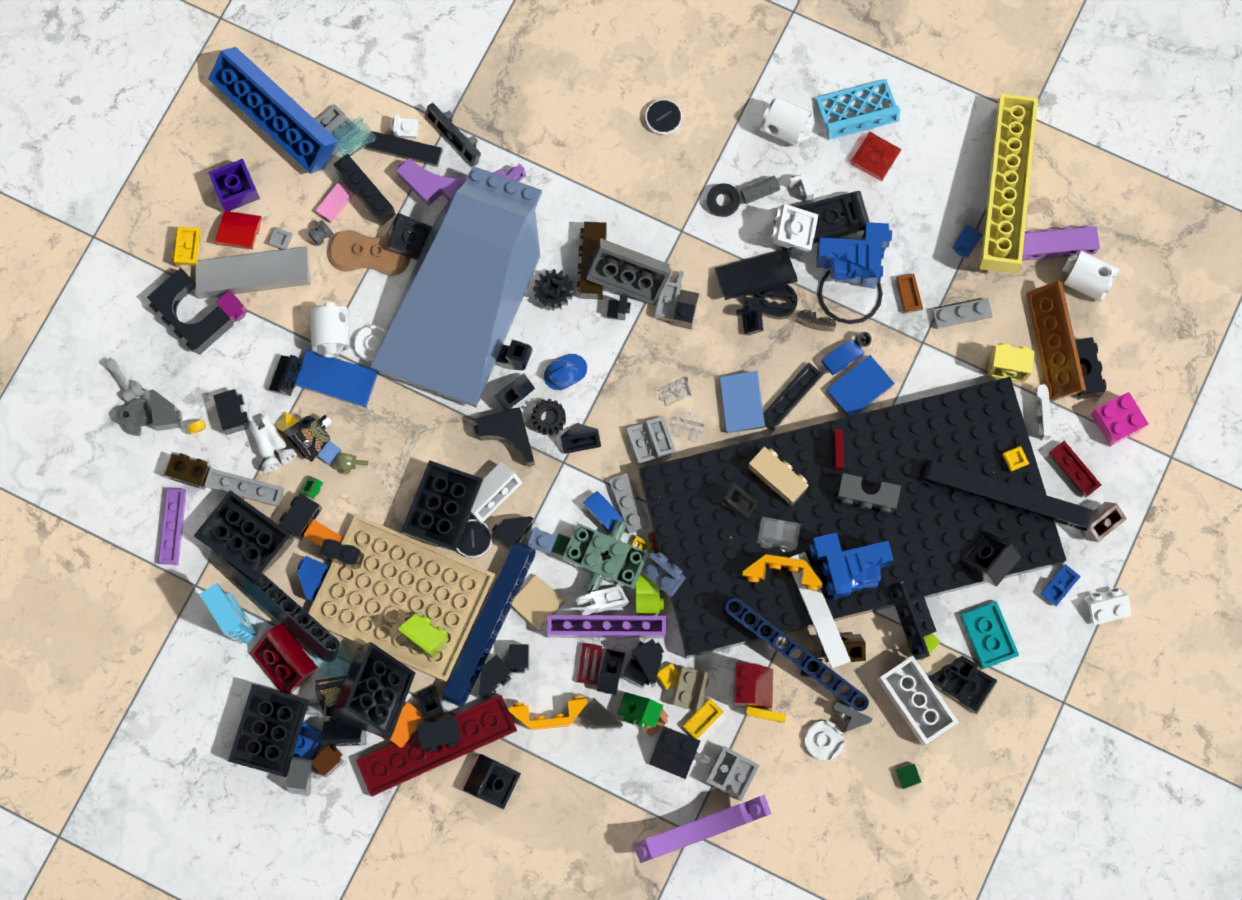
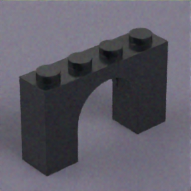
M179 268L147 296L151 302L149 306L155 313L159 311L163 315L161 319L168 326L170 324L174 326L173 332L180 339L184 337L188 341L185 345L192 352L196 350L201 355L234 324L219 307H216L198 323L186 324L178 320L177 308L179 303L196 288V283L182 268Z

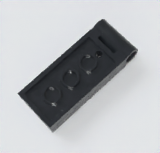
M854 191L795 206L818 215L813 244L818 243L820 238H838L857 233L858 231H864L866 222H870L861 191ZM781 246V250H782V251H783V250H786V249H787V250H790V249H794V248H795V247L786 248V247Z

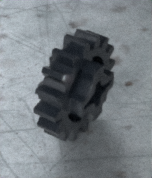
M553 269L552 273L546 270L545 276L539 274L540 281L535 280L537 286L533 287V291L537 293L534 294V297L539 299V305L544 303L545 309L551 306L552 311H554L555 306H558L561 310L562 304L568 305L567 299H573V296L570 294L574 293V288L571 287L573 286V281H568L569 275L563 276L562 270L559 274L556 273L555 269ZM551 284L555 288L557 295L551 290ZM566 290L565 295L561 298V294Z

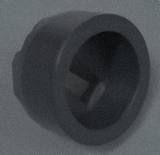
M860 332L856 335L855 342L860 347H867L871 344L872 338L868 332Z

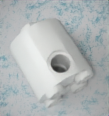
M774 96L770 103L771 109L767 108L764 113L763 119L765 120L760 127V131L798 146L801 140L809 139L813 131L812 111Z
M1080 251L1076 258L1072 259L1069 257L1062 269L1066 274L1064 284L1102 302L1106 293L1112 287L1113 283L1111 282L1115 279L1119 268Z
M328 302L324 303V307L309 308L312 351L324 357L333 358L339 356V352L348 350L350 343L347 307L335 306V303Z

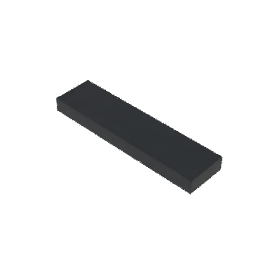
M371 131L366 147L370 151L407 160L410 158L415 162L436 167L439 165L443 152L441 147Z
M808 363L764 412L765 425L775 431L821 379L823 374L812 364Z

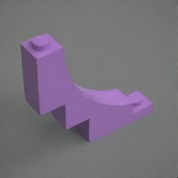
M410 158L407 161H402L396 170L398 177L428 207L441 195L450 201L467 179L449 178L434 174L422 168ZM521 164L517 167H512L508 171L507 176L500 169L492 172L518 182L526 176L525 168Z
M764 794L715 814L644 839L633 845L639 862L643 863L772 813Z

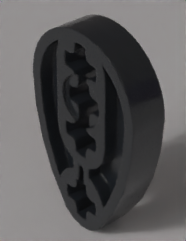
M788 284L753 293L754 297H757L753 301H749V297H746L750 294L743 296V301L746 305H754V307L762 309L763 316L777 320L790 317L794 313L798 302L795 290ZM769 296H772L773 300H777L778 297H781V300L784 302L787 301V299H791L792 304L790 306H787L786 303L782 302L781 305H777L776 301H772V303L769 304L768 300L766 299H768Z

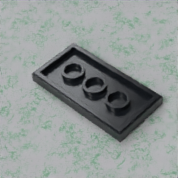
M787 249L715 268V274L725 300L798 282Z

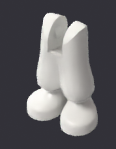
M265 414L261 416L265 427L260 429L255 421L250 422L249 425L260 455L266 458L262 467L265 472H271L281 467V463L275 456L274 451L278 452L283 464L291 462L297 456V453L294 449L286 448L287 443Z

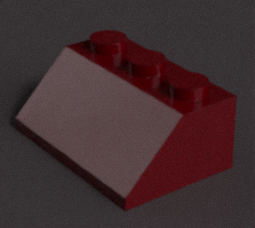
M283 624L267 630L250 651V655L280 692L286 694L294 692L318 668Z

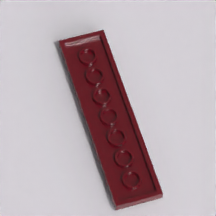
M502 694L450 717H457L459 721L462 742L458 743V747L447 749L446 746L438 747L439 751L427 753V750L421 749L417 732L412 734L402 748L392 743L357 759V765L370 796H376L517 732Z

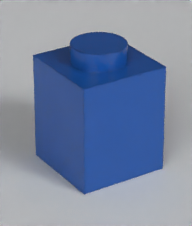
M966 225L952 249L959 256L968 258L983 234Z

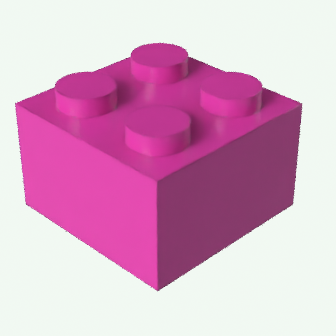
M1130 392L1096 408L1091 413L1110 447L1142 431L1149 425Z

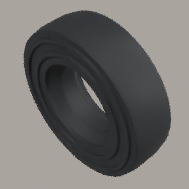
M720 183L713 186L708 192L707 206L714 215L728 217L739 208L740 195L734 186ZM720 194L728 195L731 199L730 204L725 207L718 205L716 202L717 196Z

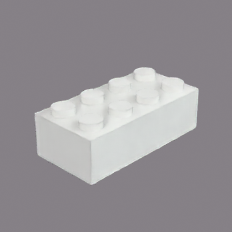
M913 656L877 679L922 746L959 723Z

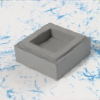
M275 227L268 245L279 250H285L288 248L293 234Z

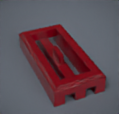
M835 429L833 433L834 472L842 471L844 468L843 430Z
M583 643L577 683L597 685L602 646ZM586 648H590L586 679H582ZM594 649H597L594 680H590Z

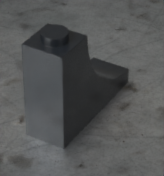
M520 407L476 418L477 425L473 426L476 436H480L481 441L499 440L506 442L523 455L528 467L535 465Z

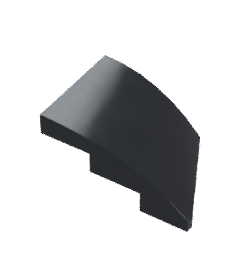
M964 656L958 657L951 664L943 666L938 672L927 676L935 688L975 714L979 713L998 683L997 679L980 671L978 664Z

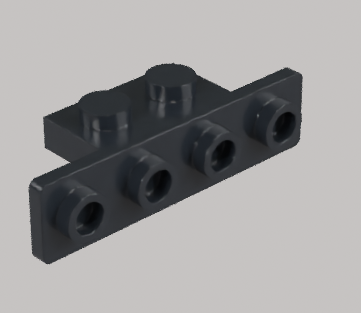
M903 581L888 585L912 656L916 660L929 657L930 654L924 637L937 631L924 595L921 594L910 599Z

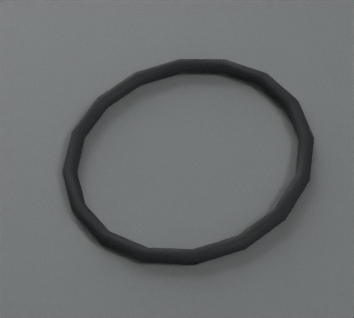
M830 270L826 272L820 281L818 294L821 306L830 317L838 322L855 324L864 322L874 316L881 306L883 296L881 282L877 283L879 297L873 311L862 319L846 320L831 313L824 303L822 290Z

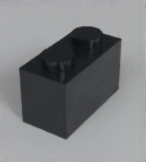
M236 389L213 395L222 431L226 435L249 429L247 423L250 422L247 411L244 412L242 405L245 404L242 393L239 394Z
M300 493L299 496H295L291 501L289 511L281 516L279 526L302 541L304 533L313 519L316 520L323 508Z
M457 717L417 725L421 749L427 750V753L439 751L438 747L446 746L447 749L458 747V743L462 742Z

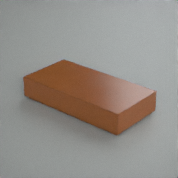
M915 274L896 277L895 280L904 314L922 311L923 305Z

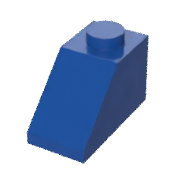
M306 556L304 560L301 559L297 570H299L298 576L306 599L313 603L330 567Z

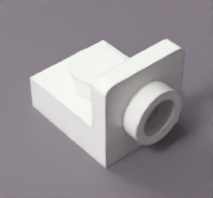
M395 114L394 120H391V131L394 132L395 137L417 139L419 120L400 118L399 114Z
M798 173L793 175L789 179V188L798 186L801 197L804 196L806 202L813 200L814 191L808 174L802 175Z

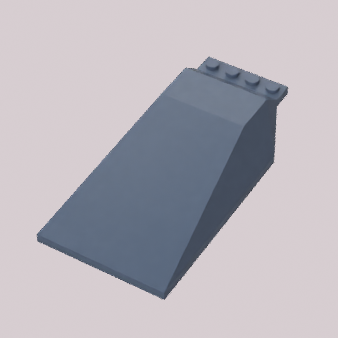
M472 166L465 183L454 194L433 224L370 368L372 370L477 408L541 257L535 210L542 195L541 189Z

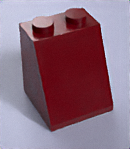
M736 663L734 667L733 707L772 709L773 669L756 663Z

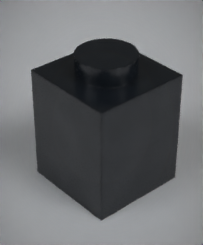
M509 644L508 668L513 670L515 674L525 673V670H529L530 663L529 644Z

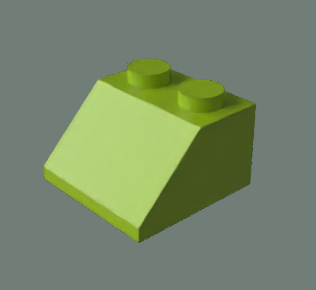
M415 614L401 625L398 630L435 658L449 641L445 636L447 632L439 626L436 629L431 626L430 623L432 621L422 614L420 617Z

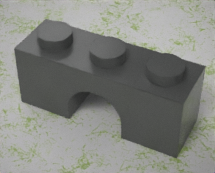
M842 474L837 500H841L842 504H859L864 509H872L873 507L887 514L897 509L900 485L881 482L878 492L869 495L861 488L862 477Z

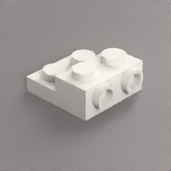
M787 204L778 207L773 214V219L776 222L775 226L770 230L771 243L786 248L795 247L807 252L811 251L818 215Z

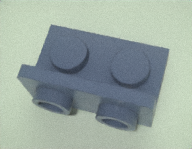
M650 553L649 557L651 559L641 572L665 593L673 596L686 579L681 574L683 571L678 566L668 563V558L662 553Z

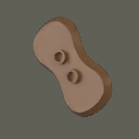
M344 230L334 235L329 246L330 263L340 271L368 268L385 275L394 276L406 270L410 258L386 249L390 234L381 237H368L353 230Z

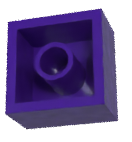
M244 159L208 172L225 212L260 199Z

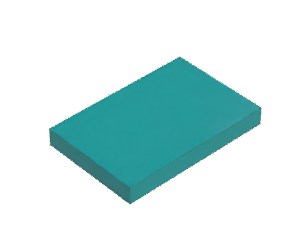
M997 601L959 615L982 670L1020 656Z

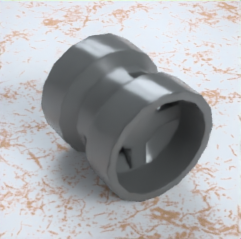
M322 220L317 223L315 229L311 228L307 232L318 246L324 243V238H330L333 235L331 229Z

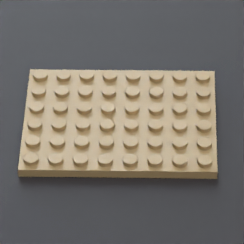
M355 514L341 544L353 545L365 555L361 568L353 569L345 566L343 563L332 562L310 608L309 614L324 628L361 645L372 642L398 661L448 683L496 574ZM415 614L420 617L422 614L432 621L430 623L431 626L435 629L439 626L447 632L445 636L449 641L435 658L398 630L401 625Z

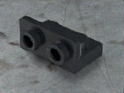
M281 355L269 391L291 396L299 372L302 369L303 361L295 355H290V357Z

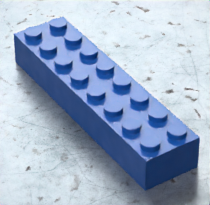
M237 47L221 50L208 80L310 174L323 170L339 141Z

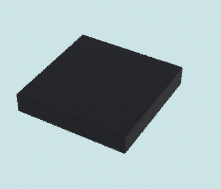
M397 213L386 249L417 261L432 226Z

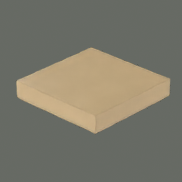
M535 575L515 596L511 605L539 630L547 621V615H553L565 601Z

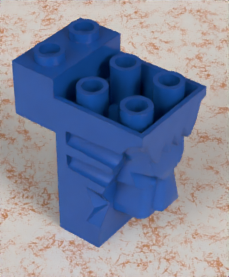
M866 222L862 240L820 238L817 247L816 268L830 269L831 278L835 282L850 281L851 283H860L861 286L875 289L877 283H880L881 277H883L881 261L884 257L886 247L889 248L890 241H892V230H889V223Z
M837 533L813 538L810 548H808L810 559H814L815 564L823 563L821 571L823 576H827L828 580L826 590L828 595H832L833 600L850 595L853 591H860L864 588H877L881 580L880 569L888 567L894 560L889 541L842 552Z

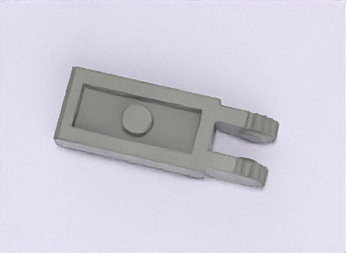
M670 269V276L659 296L655 318L673 322L684 272L679 271L677 283L670 282L673 273L672 269Z

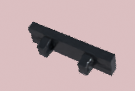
M433 102L427 105L424 117L471 166H476L481 156V152L476 148L478 140L474 136L468 139L452 123L454 115L450 110L443 113Z

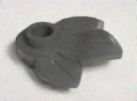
M134 399L127 406H122L116 411L115 417L117 422L124 425L126 432L130 435L140 436L141 427L153 423L152 414L145 410L147 400ZM122 413H128L129 417L123 418Z

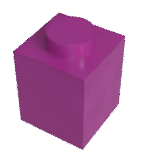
M231 290L215 301L233 323L242 320L246 315L245 313L248 312Z

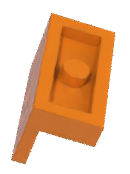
M407 701L402 708L390 739L400 748L405 745L416 731L417 725H420L425 719L424 715Z

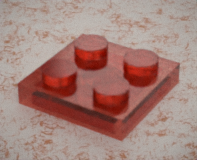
M869 131L850 164L883 181L902 149Z

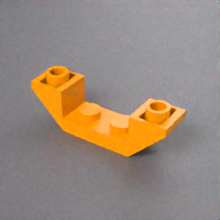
M766 554L743 571V576L747 577V581L758 583L759 579H765L767 565H769V568L781 570V567L789 568L788 571L798 573L803 570L801 584L806 586V590L818 591V588L823 589V583L808 563L801 559Z
M583 696L572 697V700L568 701L569 717H566L565 714L554 715V719H546V716L534 717V721H531L529 706H525L524 702L513 703V707L508 708L509 712L531 731L569 727L588 706V699H584Z

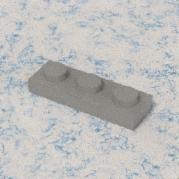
M988 298L933 309L932 311L936 329L989 319L993 316Z
M627 473L609 479L621 515L627 524L628 533L631 534L647 528Z

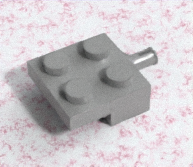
M724 746L720 756L715 760L705 754L701 762L711 767V773L706 783L742 801L760 766Z

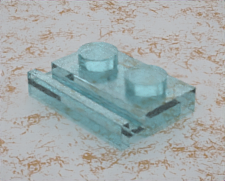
M361 116L332 134L339 141L337 148L343 156L347 153L352 156L376 140V136Z
M341 644L337 657L332 662H325L314 652L312 653L328 678L347 675L352 660Z

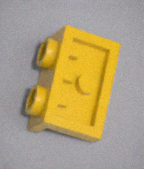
M178 226V231L174 234L176 246L175 250L172 251V261H174L177 267L182 265L198 266L201 228Z

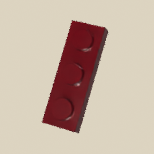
M1065 440L1048 453L1085 498L1102 486Z

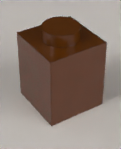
M327 746L312 760V764L323 777L327 778L344 762L341 758L343 753L336 746L334 748Z

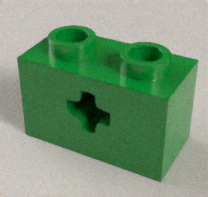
M625 692L617 715L624 717L623 721L631 725L635 723V725L645 729L647 726L655 728L664 705L652 699Z

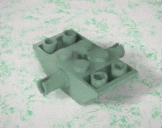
M616 519L610 535H605L577 523L562 559L592 575L585 588L586 592L598 591L602 580L634 589L649 553L620 540L627 526L625 522L622 521L621 523L620 520ZM609 554L610 559L603 561L602 556Z

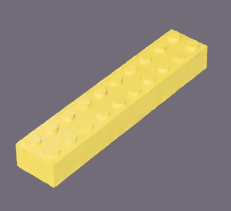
M1001 93L997 104L980 269L1018 274L1022 264L1038 98Z

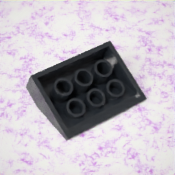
M429 460L401 532L403 535L417 541L456 551L484 479Z
M231 490L194 534L196 539L255 582L285 553L295 540L292 534Z
M369 642L357 648L331 714L348 725L386 739H391L416 672L374 643Z
M252 684L228 762L287 778L291 759L294 755L310 700Z

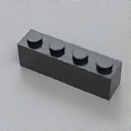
M348 153L333 164L336 173L381 226L396 215L394 207Z

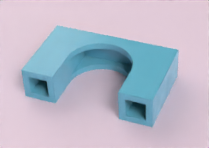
M217 583L200 593L204 603L226 636L240 644H247L254 639V635L257 632L232 593L228 592L226 594Z

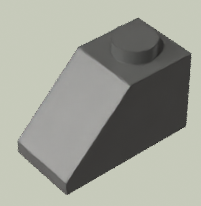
M154 389L150 390L153 427L157 431L180 428V422L183 420L181 410Z

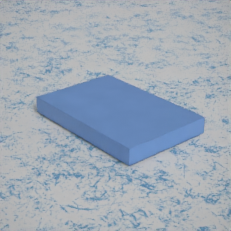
M758 371L720 377L727 433L765 428Z

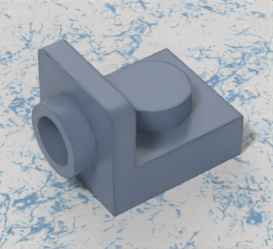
M534 527L533 531H529L526 541H528L529 547L551 555L557 536Z

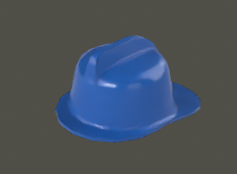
M577 354L565 355L546 367L544 380L554 390L566 389L585 377L588 367L583 357Z

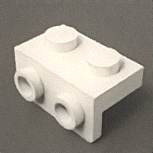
M1115 587L1106 592H1095L1090 596L1084 597L1085 602L1089 605L1090 618L1093 625L1131 616L1129 596L1122 588Z

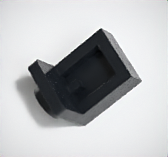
M620 295V300H609L608 319L625 321L626 314H630L631 308L628 296Z
M744 305L741 309L736 310V315L743 317L745 335L749 336L764 331L762 309L756 308L754 305Z

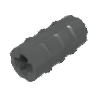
M775 175L741 188L739 191L743 202L748 204L780 191V185Z

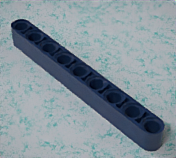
M519 542L513 545L445 687L443 700L459 707L464 706L481 672V667L484 665L511 609V604L518 594L535 558L536 550Z
M729 596L725 599L724 609L730 616L854 710L864 711L869 705L868 698L854 685L738 597ZM732 601L738 602V608L734 611L728 608ZM752 613L754 614L753 621L745 622V615ZM764 625L770 627L767 634L760 633V629ZM779 637L785 638V643L782 646H776V640ZM800 649V656L792 658V651ZM810 661H816V667L812 670H808V663ZM831 673V680L824 682V674ZM841 685H847L845 693L838 692ZM861 696L863 698L862 703L854 705L855 698Z

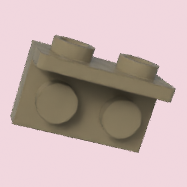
M680 666L670 705L691 711H699L704 703V690L709 681L708 672Z

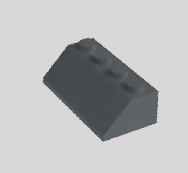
M600 238L593 252L586 280L656 305L670 276V265Z

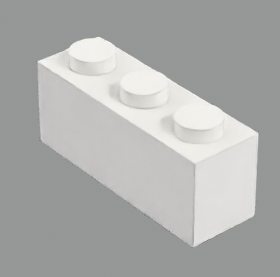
M502 461L484 478L473 505L471 514L481 523L523 483L516 473Z

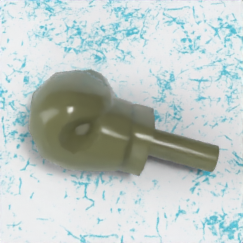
M338 453L335 458V468L340 470L341 474H349L351 469H356V465L368 466L369 461L356 460V456H352V454Z

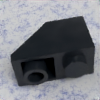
M523 373L493 396L504 411L524 399L535 387L525 373Z
M497 654L481 667L479 696L482 699L491 698L497 692L495 690L500 685L505 686L512 680L511 676L513 673Z

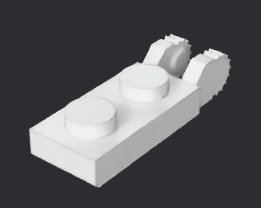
M1045 384L1038 386L1036 391V400L1040 403V405H1037V416H1041V423H1038V434L1042 435V440H1049L1052 435L1049 389Z
M621 586L590 592L575 600L577 605L590 602V606H586L581 610L583 616L623 607L629 603Z

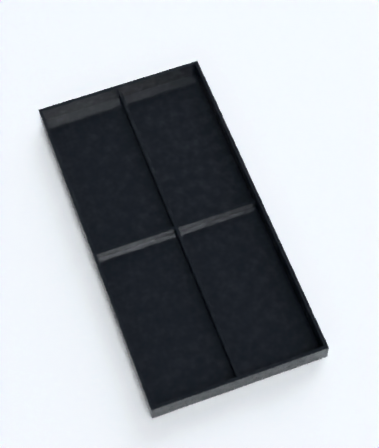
M1011 377L638 468L658 552L668 558V563L678 566L683 571L681 574L686 577L675 594L670 596L686 659L762 640L727 613L724 609V601L729 596L738 597L785 634L814 627L791 571H788L789 568L781 567V570L769 568V565H767L765 579H759L758 583L747 581V577L743 576L745 569L766 554L790 558L805 552L812 570L823 583V589H820L834 621L894 607L888 585L900 581L904 582L910 599L921 594L926 599L988 583L960 561L984 530L1011 543L1021 556V559L1005 578L1061 565L1067 561L1055 522L920 480L925 460H933L1047 495ZM835 429H842L844 468L842 471L834 472L833 433ZM1021 446L1029 464L1010 472L1002 454ZM764 447L774 450L780 461H786L791 465L792 471L796 475L800 474L807 480L809 485L807 490L792 506L748 468L752 459ZM842 474L862 477L861 488L869 495L878 492L881 482L900 485L897 509L887 514L873 507L872 509H864L859 504H842L841 500H837ZM837 533L842 552L889 541L894 560L888 567L880 569L881 580L877 588H864L833 600L832 595H828L826 590L828 580L827 576H823L821 571L823 563L815 564L814 559H810L808 548H810L813 538ZM732 601L729 604V610H736L738 602ZM746 614L744 621L747 623L752 622L754 614ZM768 625L762 626L760 633L767 634L770 627Z

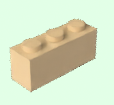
M764 447L752 459L748 468L792 506L807 490L809 486L807 480L800 474L796 475L792 471L791 465L786 461H780L774 450Z

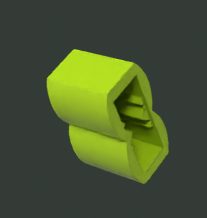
M640 574L636 583V615H660V610H664V600L660 598V591L662 589L644 574Z

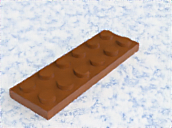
M1055 281L1027 292L1026 296L1044 379L1049 389V400L1056 401L1086 391L1062 281Z

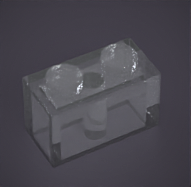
M762 517L757 543L761 544L760 546L764 548L775 546L780 547L781 551L792 552V550L797 548L801 524Z

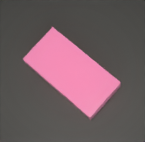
M338 182L316 209V212L329 222H332L354 195L353 192Z

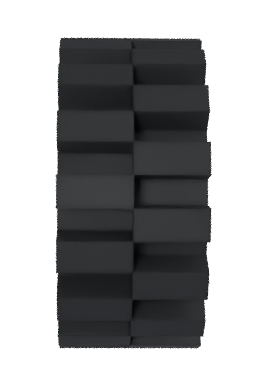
M541 400L542 402H538L536 407L532 409L531 417L534 428L539 433L542 432L543 435L549 434L551 436L553 433H559V430H562L566 423V414L563 406L558 404L556 400ZM545 411H553L556 414V420L553 423L546 424L542 421L541 416Z

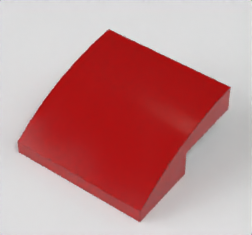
M231 211L224 212L216 235V244L253 250L256 234H259L262 216Z

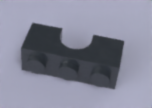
M1093 337L1077 339L1075 342L1079 361L1087 368V375L1083 376L1086 391L1077 393L1078 400L1100 397L1104 394L1107 385L1101 375L1102 363L1098 361L1097 357L1098 345L1096 342L1094 343Z

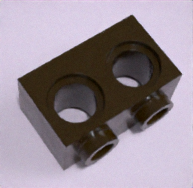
M179 453V455L172 454L164 476L170 480L205 490L204 485L211 467L207 465L208 462L197 458L194 461L190 459V456ZM183 463L184 468L181 471H176V467ZM202 469L201 475L194 477L195 471Z

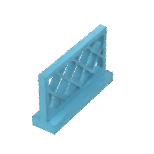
M887 79L816 97L829 140L899 122L901 111L895 103ZM884 86L885 92L883 95L875 92L874 90L877 87ZM864 91L868 93L866 99L857 96L858 92ZM871 95L880 99L877 105L868 101ZM843 96L851 98L848 104L839 101V99ZM854 100L863 103L860 109L851 106ZM884 100L890 103L891 107L885 109L880 105ZM830 101L833 105L829 109L823 106L822 102ZM836 104L845 108L842 114L833 111ZM865 105L874 108L871 113H866L862 110ZM848 110L857 113L852 118L845 116ZM831 114L839 119L837 122L829 123L828 117Z

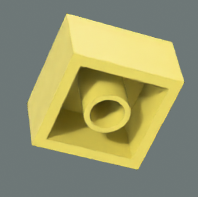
M1007 343L996 344L989 357L987 376L999 379L1011 377L1012 381L1025 383L1032 373L1035 351L1024 346L1015 348Z

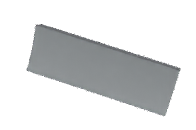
M307 247L198 261V266H195V293L199 299L223 296L229 290L233 294L311 284Z

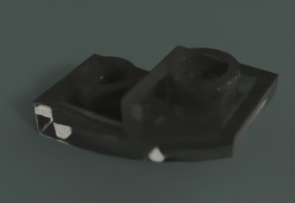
M811 310L797 312L796 322L819 331L834 332L836 327L835 319L830 317L816 319V312H811Z

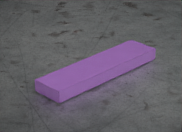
M166 488L158 557L159 565L179 566L186 489Z

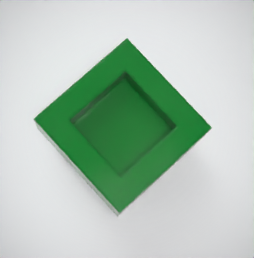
M308 476L299 493L314 499L319 494L323 482Z

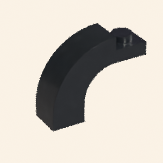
M512 339L510 346L503 344L496 363L501 367L511 370H525L533 349L529 344Z

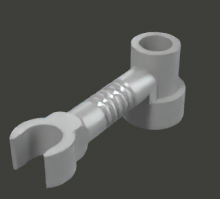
M110 357L105 361L125 391L122 393V396L127 402L146 393L138 381L131 385L129 384L114 359Z

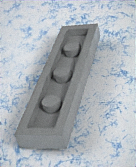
M212 468L209 470L204 485L206 488L228 493L231 490L239 497L279 507L284 493L283 487Z

